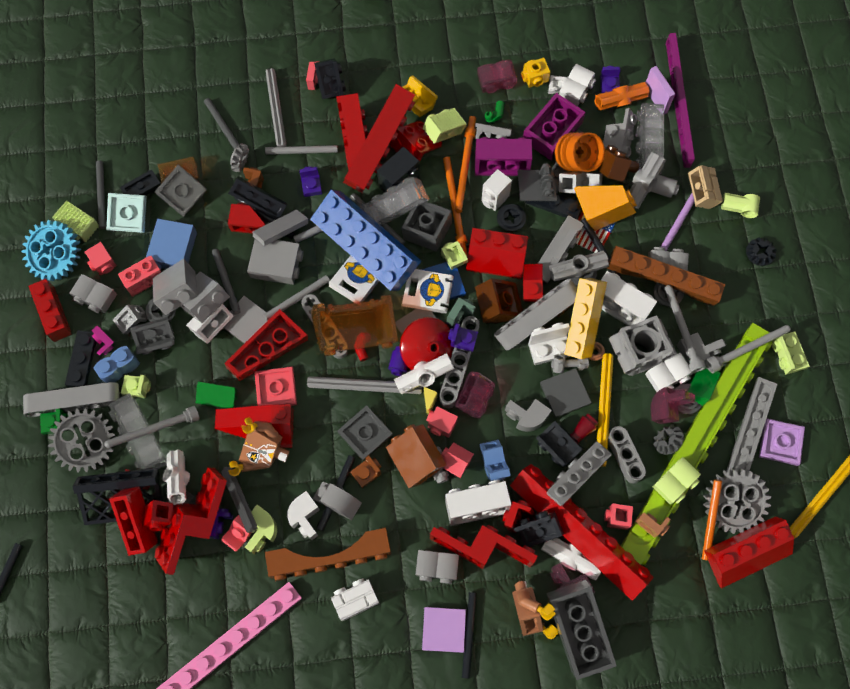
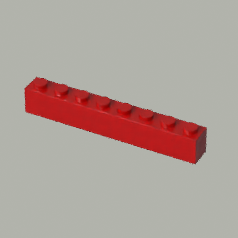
M532 464L525 467L510 487L538 513L545 510L548 513L555 511L564 532L563 536L633 601L654 578L649 570L641 566L631 553L625 551L616 539L603 531L602 527L590 519L583 509L576 506L571 498L563 506H559L547 495V491L555 483L548 480L541 470Z

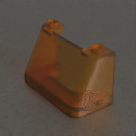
M391 295L381 296V300L374 301V299H371L369 302L336 306L329 304L327 308H325L324 303L314 304L311 309L320 353H324V356L335 355L337 351L382 346V349L391 348L393 343L398 341Z

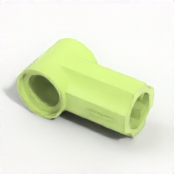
M724 193L721 203L722 210L739 212L746 218L758 216L760 197L758 195L747 194L740 196Z

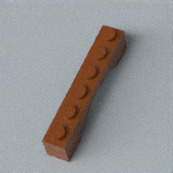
M618 246L612 251L608 262L609 266L606 268L623 275L640 277L664 285H671L672 288L711 306L720 302L725 284Z
M382 528L365 532L351 547L330 556L308 557L283 548L265 552L268 576L271 579L274 578L275 581L287 579V575L295 574V577L305 576L307 571L315 570V573L327 571V567L331 566L339 569L347 567V563L351 562L359 565L367 563V559L375 558L376 561L387 559V555L391 554L387 530Z

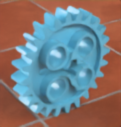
M51 220L47 222L41 221V226L34 225L35 231L29 230L30 237L25 236L28 242L22 243L26 247L25 250L21 251L26 254L22 260L28 261L25 267L31 268L29 272L35 274V277L49 281H55V279L62 280V276H68L67 271H74L71 267L72 265H78L74 260L75 258H80L79 255H76V252L81 251L80 248H76L80 241L74 240L78 235L72 233L73 229L67 227V224Z

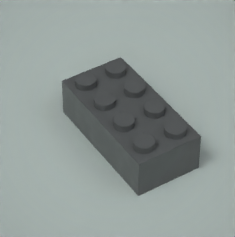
M583 580L546 593L549 604L555 608L554 612L556 615H554V619L571 671L576 680L616 667L617 665L590 584Z

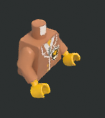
M246 418L245 423L247 426H241L243 432L247 433L239 458L241 463L238 464L236 461L229 463L231 468L236 467L233 470H228L231 476H237L241 471L246 472L270 468L275 459L286 462L290 451L280 448L282 436L278 434L271 423L260 421L253 423L251 418Z
M526 581L515 583L516 591L512 592L523 636L543 632L548 639H554L558 635V629L552 624L546 628L544 626L545 623L541 621V616L544 620H550L556 615L554 612L555 608L549 603L544 608L541 607V603L536 601L533 588H528Z

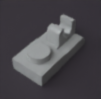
M476 123L475 125L477 127L476 139H479L483 132H485L488 138H490L491 133L496 134V138L511 137L512 129Z

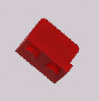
M416 121L397 128L396 132L399 134L395 142L390 141L389 145L396 152L404 147L420 162L424 153L440 148L442 142L433 143L429 135L423 130L424 123Z

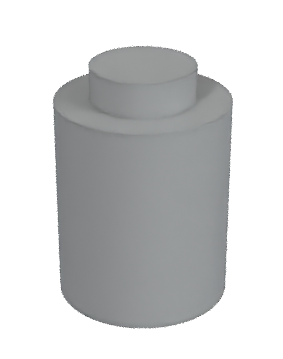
M658 174L656 186L651 192L669 198L672 195L676 196L680 186L677 185V180Z

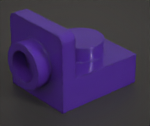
M607 66L602 68L600 75L601 93L620 87V67Z
M308 166L300 169L304 197L321 195L322 190L318 168Z
M456 323L455 328L450 329L448 339L451 340V347L473 352L478 332L459 327L460 324Z
M218 509L210 535L211 539H219V534L223 533L224 523L221 522V519H233V515L228 513V509Z

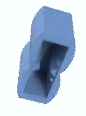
M123 346L115 350L110 357L103 358L97 362L94 370L105 383L117 382L123 374L135 370L140 362L127 346Z

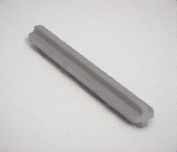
M273 68L266 69L277 147H286L276 73Z

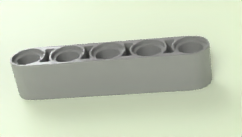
M571 279L563 281L498 329L494 336L505 350H510L531 335L535 329L542 327L572 305L576 298V285Z
M468 316L463 320L461 328L467 329L466 326L472 324L475 326L473 331H479V320L476 317ZM454 347L451 362L455 369L446 373L440 391V404L444 408H453L457 403L472 355L471 351ZM462 359L465 363L457 365L455 360ZM455 376L459 381L451 383L449 378ZM446 394H450L454 397V399L452 401H446L443 399V397Z
M109 382L26 394L23 396V414L26 417H37L40 414L56 412V409L59 408L64 412L76 411L77 408L78 410H84L85 408L93 409L120 404L119 384Z

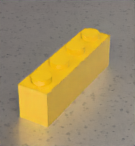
M579 278L565 355L579 359L592 357L607 282L593 278Z

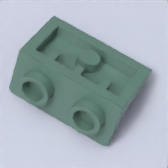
M458 298L447 316L446 325L450 329H454L455 324H461L463 318L473 316L476 308L473 306L474 304L468 299Z

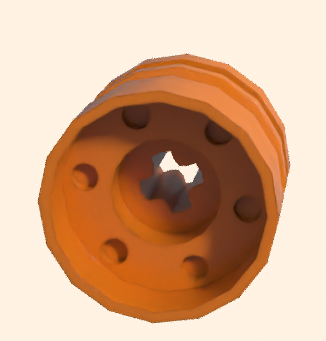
M567 133L559 138L556 144V161L566 171H595L604 160V144L601 138L594 133Z

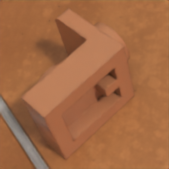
M643 512L635 522L655 538L659 534L663 536L670 528L668 523L671 519L666 517L658 524L654 516Z

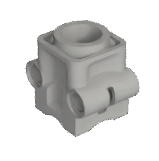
M657 315L637 324L621 328L619 333L609 338L624 374L630 376L650 370L663 361L677 355L670 338L667 336L668 333ZM635 344L644 346L648 353L638 350Z

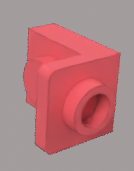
M309 62L306 78L308 90H315L316 83L319 84L314 66L316 62Z
M238 515L221 540L234 551H238L249 539L252 532H246Z

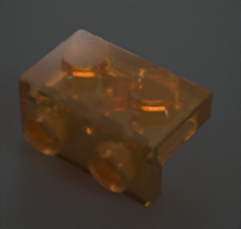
M188 157L157 164L162 180L161 184L178 164L195 179H198L199 174L195 158Z

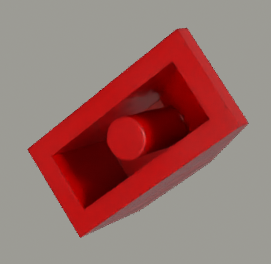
M245 203L231 204L228 226L232 232L252 233L265 226V223L250 205Z
M524 264L523 299L524 302H536L543 297V264Z

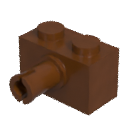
M613 145L604 146V160L597 170L607 178L624 182L628 171L633 173L638 171L639 163L637 161L630 160L626 157V153L619 151Z

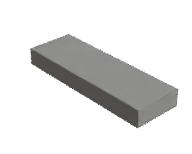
M295 210L253 231V237L263 246H266L307 225L308 218L298 210Z

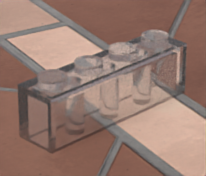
M642 103L640 110H637L636 119L639 121V126L636 128V137H639V142L636 143V153H639V158L636 161L639 163L638 170L643 168L651 152L664 158V104ZM663 165L661 171L659 172V175H662V172H663V170H664V165Z
M409 177L404 179L402 184L392 186L387 189L386 193L376 195L372 198V201L358 206L379 225L383 226L427 202L429 198L421 180Z
M130 393L108 404L111 409L109 414L114 422L117 421L120 426L117 428L120 436L149 426L135 397ZM153 433L128 441L126 448L131 455L134 454L136 458L134 463L138 470L160 469L167 465V459Z

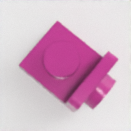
M98 325L91 330L94 333L92 337L99 344L102 342L105 344L97 351L98 355L102 353L106 355L114 348L112 346L114 342Z

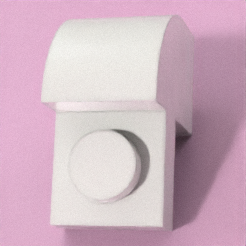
M307 491L298 496L289 506L288 521L293 529L301 525L298 529L304 538L309 537L313 540L318 534L307 519L320 509Z

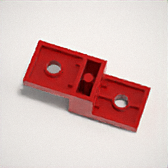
M208 467L206 473L203 474L201 491L196 496V505L187 503L173 505L172 522L162 529V540L160 546H157L155 551V558L165 574L174 575L185 536L210 538L227 482L215 468Z
M482 525L471 547L468 546L466 540L457 537V539L449 535L450 532L443 527L438 529L433 527L430 533V540L482 569L494 548L528 567H531L538 557L534 554L535 550L526 545L523 547L517 545V541L508 535L503 537L497 534L498 530L490 525H487V527Z

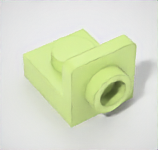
M458 241L454 243L449 242L441 248V256L445 258L451 270L468 262V258Z
M125 375L121 394L124 396L146 398V394L150 391L151 383L145 375H140V377Z

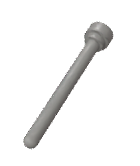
M671 285L665 286V292L691 359L689 360L691 373L702 371L707 368L706 364L697 355Z
M785 325L721 357L712 356L705 360L706 367L713 374L721 370L723 364L790 332L791 328L789 325Z
M195 406L188 407L186 411H183V414L105 441L104 445L106 448H111L184 421L196 422L199 420L198 411Z

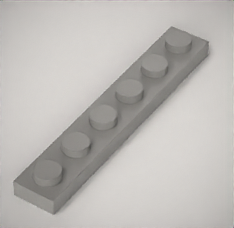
M761 377L756 379L726 470L729 474H731V468H734L737 473L739 468L744 469L745 473L747 470H750L777 387L776 383Z

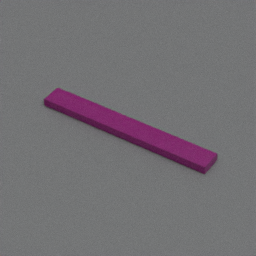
M670 33L666 41V50L672 89L675 92L674 105L683 167L690 168L695 157L676 33Z

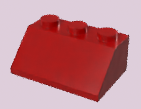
M472 228L466 271L521 279L528 236Z

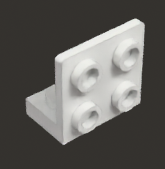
M556 323L547 329L540 327L531 333L528 345L534 365L550 362L556 354L570 357L564 354L567 334L570 328L569 323Z

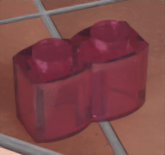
M503 60L477 68V76L482 93H494L498 89H511L517 84V76L512 60Z
M470 372L464 382L463 390L456 400V407L471 417L481 418L486 411L489 398L494 393L495 383L481 373Z

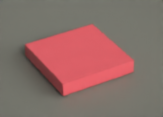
M293 367L255 371L258 406L271 404L297 405Z

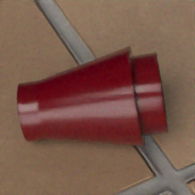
M586 414L581 417L571 436L579 443L597 430L596 427L599 423L592 416Z

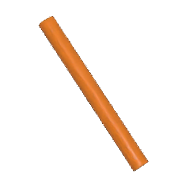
M714 479L702 552L703 560H708L704 550L712 547L722 487V480Z

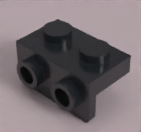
M335 58L314 63L322 99L344 95L343 91H346L344 80H340L339 74L342 73L340 63H337Z
M557 420L536 437L539 441L538 445L544 451H548L552 455V460L559 466L562 465L564 467L568 465L584 449Z
M547 510L536 514V518L529 519V517L522 518L517 521L518 524L513 528L514 532H519L523 544L528 547L564 535L555 511L550 513Z

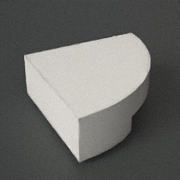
M551 75L548 94L560 92L568 77Z

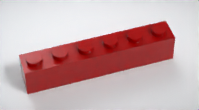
M397 84L395 85L343 183L361 193L364 192L365 188L369 190L374 181L371 179L373 173L377 174V170L382 166L379 163L381 158H386L390 151V148H388L390 141L395 142L399 134L396 132L399 126L403 127L407 119L404 115L407 110L411 112L416 103L413 101L415 94Z

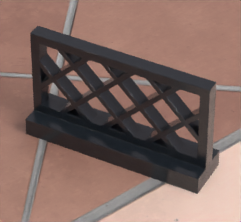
M158 468L77 477L72 487L74 494L77 493L84 525L117 522L115 515L112 516L106 512L111 506L109 498L102 494L106 490L117 494L122 489L140 486L142 495L148 499L145 503L146 505L153 500L163 501L158 479ZM154 485L155 492L152 496L143 490L145 486ZM90 492L96 497L90 502L84 498L83 493ZM98 498L108 504L104 510L94 504ZM91 508L100 515L97 518H89L88 511Z

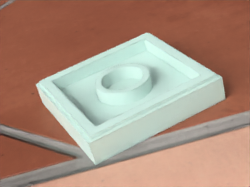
M108 193L106 230L145 233L147 196Z

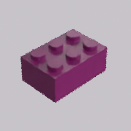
M556 93L524 130L523 138L532 139V148L552 161L555 157V148L559 138L567 133H575L582 125L586 112Z
M488 137L476 139L475 176H491L497 169L506 176H518L517 170H530L532 163V139H508L505 137L499 139H490Z

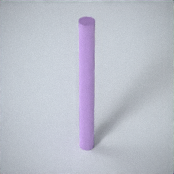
M691 193L660 246L665 248V251L669 248L695 203L693 193Z

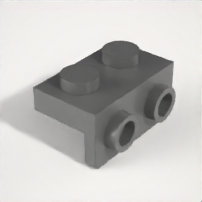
M168 317L134 326L130 329L136 344L137 354H150L156 349H168L175 344V335Z

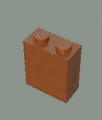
M412 424L404 429L405 433L392 438V443L386 447L408 488L421 485L447 466L423 424L418 426Z

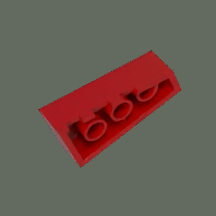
M358 93L336 96L348 171L366 140L365 136H368L367 125H363L362 121L365 120L364 109H360Z
M279 309L224 364L241 381L306 342L308 335Z

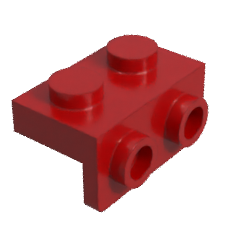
M521 500L518 503L512 501L510 509H506L503 516L504 525L508 531L517 533L514 532L513 528L518 524L517 521L522 518V515L530 518L535 517V513L529 503Z

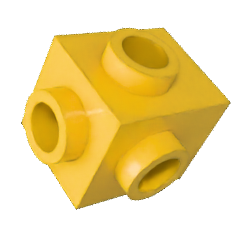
M545 58L525 63L521 75L529 88L533 86L538 87L543 83L549 82L550 70Z

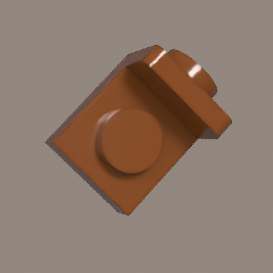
M244 167L243 173L248 182L261 189L264 181L262 172L257 168Z
M369 455L365 458L364 462L350 472L362 489L381 475V465L376 458L371 459Z

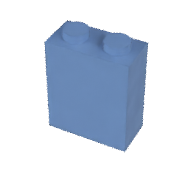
M157 219L146 257L152 256L160 270L161 268L168 269L182 259L189 263L197 235L196 229L190 224Z

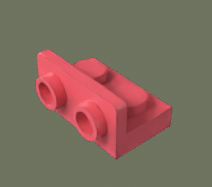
M148 256L120 272L118 276L131 296L134 297L153 286V277L160 274L161 270L153 257Z

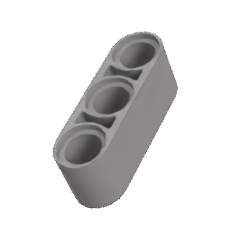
M621 426L614 427L608 435V444L625 479L632 484L638 483L646 474L645 467L627 430ZM613 434H620L622 441L615 440ZM622 451L629 452L631 458L625 459L622 456ZM631 469H636L639 472V477H633L630 472Z

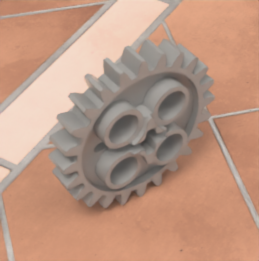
M77 408L74 415L68 411L67 418L62 415L60 416L61 423L54 422L57 429L50 428V431L55 433L54 436H48V439L53 440V443L49 444L48 447L55 449L50 454L58 455L55 462L62 460L61 467L68 464V471L76 467L77 473H79L81 467H84L85 472H88V466L95 470V463L103 465L101 459H109L106 452H113L111 448H106L104 445L105 441L115 436V434L108 432L113 427H106L108 419L101 421L102 414L95 417V410L87 414V408L84 409L83 413H80ZM85 422H90L93 425V430L89 433H85L81 429L82 424ZM74 424L78 426L82 437H87L88 439L85 441V444L90 452L89 457L86 456L82 444L76 443L78 436L74 430ZM71 430L74 433V438L71 441L63 440L62 434L64 431ZM92 440L101 442L99 450H91L89 444ZM74 448H79L83 454L81 458L73 459L70 456V452Z
M731 468V474L724 470L723 477L717 474V479L722 480L715 526L718 528L722 527V530L725 532L730 530L732 534H735L736 529L741 533L744 531V528L750 529L752 524L754 526L758 525L757 520L764 522L761 515H768V512L764 509L765 507H771L766 502V500L771 499V496L765 494L769 491V488L764 486L765 481L759 480L760 476L757 474L753 475V472L747 470L745 473V470L739 468L738 473L734 468ZM732 486L731 492L726 494V489ZM706 487L710 494L704 495L708 502H705L703 505L706 508H710L713 487ZM752 488L751 493L745 496L746 491ZM726 506H729L728 511L726 513H722L723 509ZM748 508V513L742 515L743 511Z

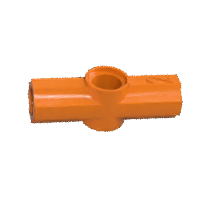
M641 82L595 95V106L598 110H604L614 106L620 107L631 104L632 101L648 97L649 86H647L646 82Z

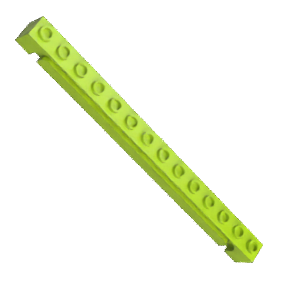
M752 323L747 328L736 349L770 332ZM770 341L726 364L711 399L701 407L684 436L682 446L674 453L662 476L682 457L695 469L699 463H704L709 455L706 452L709 446L713 447L718 437L715 435L718 430L722 431L725 427L727 414L731 415L737 405L734 402L744 394L746 390L743 388L745 383H749L755 374L752 372L754 367H759L764 359L761 355L764 351L767 352L773 342ZM689 487L683 492L685 495L688 492ZM653 489L638 517L643 512L645 514L649 513L660 524L671 513L674 514L677 511L680 503L677 504L674 501L672 504H669ZM634 522L621 547L631 553L640 565H645L650 558L648 554L650 548L656 547L660 537L656 536L654 538Z

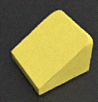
M424 387L426 413L429 414L437 400V392Z

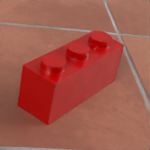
M47 279L29 285L28 287L46 335L54 342L72 335L55 287Z
M140 486L122 489L109 498L128 556L146 553L158 543L155 531L150 530V527L143 526L146 504Z

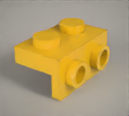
M409 77L408 83L403 88L415 94L413 101L416 103L412 111L421 117L433 110L438 96L416 77Z

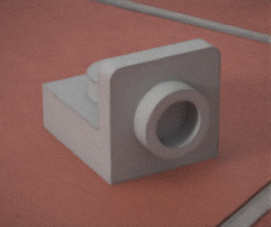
M126 305L113 319L123 334H128L131 327L136 326L139 322H146L148 320L144 309L138 305Z

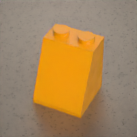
M623 185L577 186L574 188L585 218L594 231L636 213L634 209L637 206L633 195H631L630 190L626 191Z

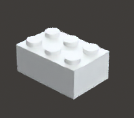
M607 271L601 281L607 282L602 305L603 311L627 326L647 319L657 303L650 294L639 291L634 284L626 283L615 273Z
M494 480L486 486L475 484L469 486L467 490L461 491V489L457 488L448 491L449 493L445 494V503L450 526L504 515L506 509L509 510L511 506L506 481Z

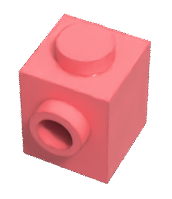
M101 242L84 251L90 260L87 263L93 272L97 270L100 275L111 272L117 266Z
M437 406L435 411H430L426 421H428V428L431 433L437 436L442 434L449 438L458 421V416Z
M453 442L450 448L445 447L441 454L447 464L443 469L461 478L474 454Z
M611 504L609 509L605 510L604 515L607 527L628 530L632 524L633 506Z

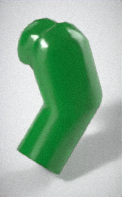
M497 101L495 111H487L485 113L487 122L494 123L503 117L505 102Z

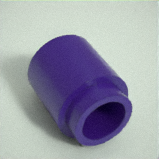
M396 346L395 350L392 351L388 366L391 374L395 376H402L408 370V367L402 360L400 346Z

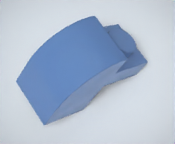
M495 440L480 444L488 480H503L505 477H509L510 471L505 462L500 441Z

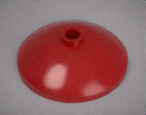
M423 317L413 321L405 329L400 340V353L402 360L410 370H414V366L418 362H430L446 353L451 360L454 347H451V340L448 339L450 328L443 321L432 317ZM434 344V345H435V348H434V350L432 351V350H431V346Z

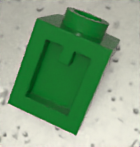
M60 408L56 409V412L40 414L41 433L43 435L52 434L53 432L50 431V428L57 429L54 422L61 423L60 416L62 415L67 418L68 414Z

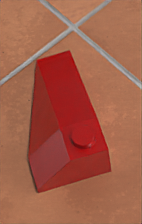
M291 404L216 409V430L246 439L247 433L243 432L241 426H247L245 419L249 417L253 423L255 421L271 423L278 434L282 436L280 448H292L294 410Z

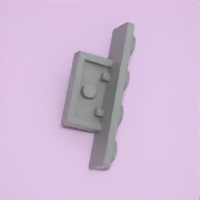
M630 108L625 110L623 123L606 125L603 141L605 147L613 145L619 151L626 153L627 158L631 155L630 146L631 141L634 139L633 129L637 121L636 115L633 114Z
M567 216L538 264H543V282L548 283L551 279L549 266L565 261L569 255L567 253L569 248L573 249L578 241L576 237L584 224L571 216Z
M595 442L579 459L575 458L570 463L569 469L566 472L562 471L555 479L557 482L547 491V495L559 506H563L610 458L611 453L599 442Z

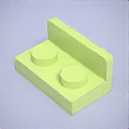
M795 331L772 340V348L777 352L779 365L786 375L810 367Z

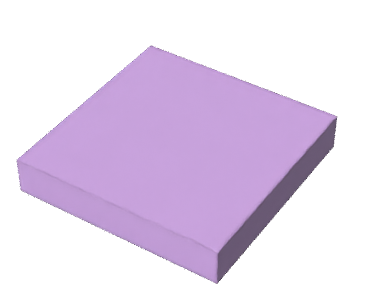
M655 66L650 69L646 84L649 86L648 95L660 113L664 115L668 113L675 92L658 67Z
M766 418L762 430L759 457L799 466L801 463L805 427Z
M425 607L422 650L464 653L466 610Z

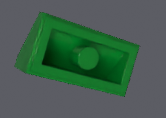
M707 368L696 372L686 396L703 406L711 399L721 373L717 371L712 374Z
M198 382L195 403L226 409L234 408L238 391L235 387Z

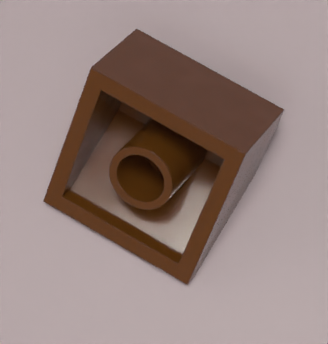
M491 278L475 287L483 322L494 324L507 322L523 312L516 282Z

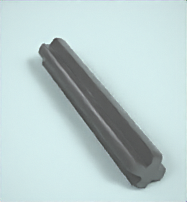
M226 466L221 471L222 476L227 480V488L246 532L253 533L258 528L236 476H231L228 470H233V468Z

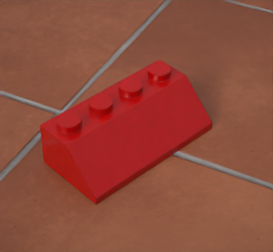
M773 517L704 550L719 587L722 589L792 555L794 537L786 519Z

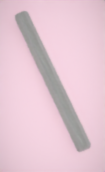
M312 376L308 377L307 380L309 388L400 393L395 381ZM418 386L406 393L421 394L422 386Z

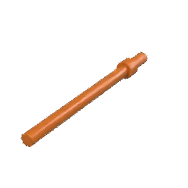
M475 116L469 117L468 127L465 129L464 136L466 140L455 212L461 213L463 208L472 142L476 134Z
M444 157L443 162L457 235L455 239L460 243L465 255L468 257L466 248L467 238L463 232L461 215L455 212L457 193L450 157Z

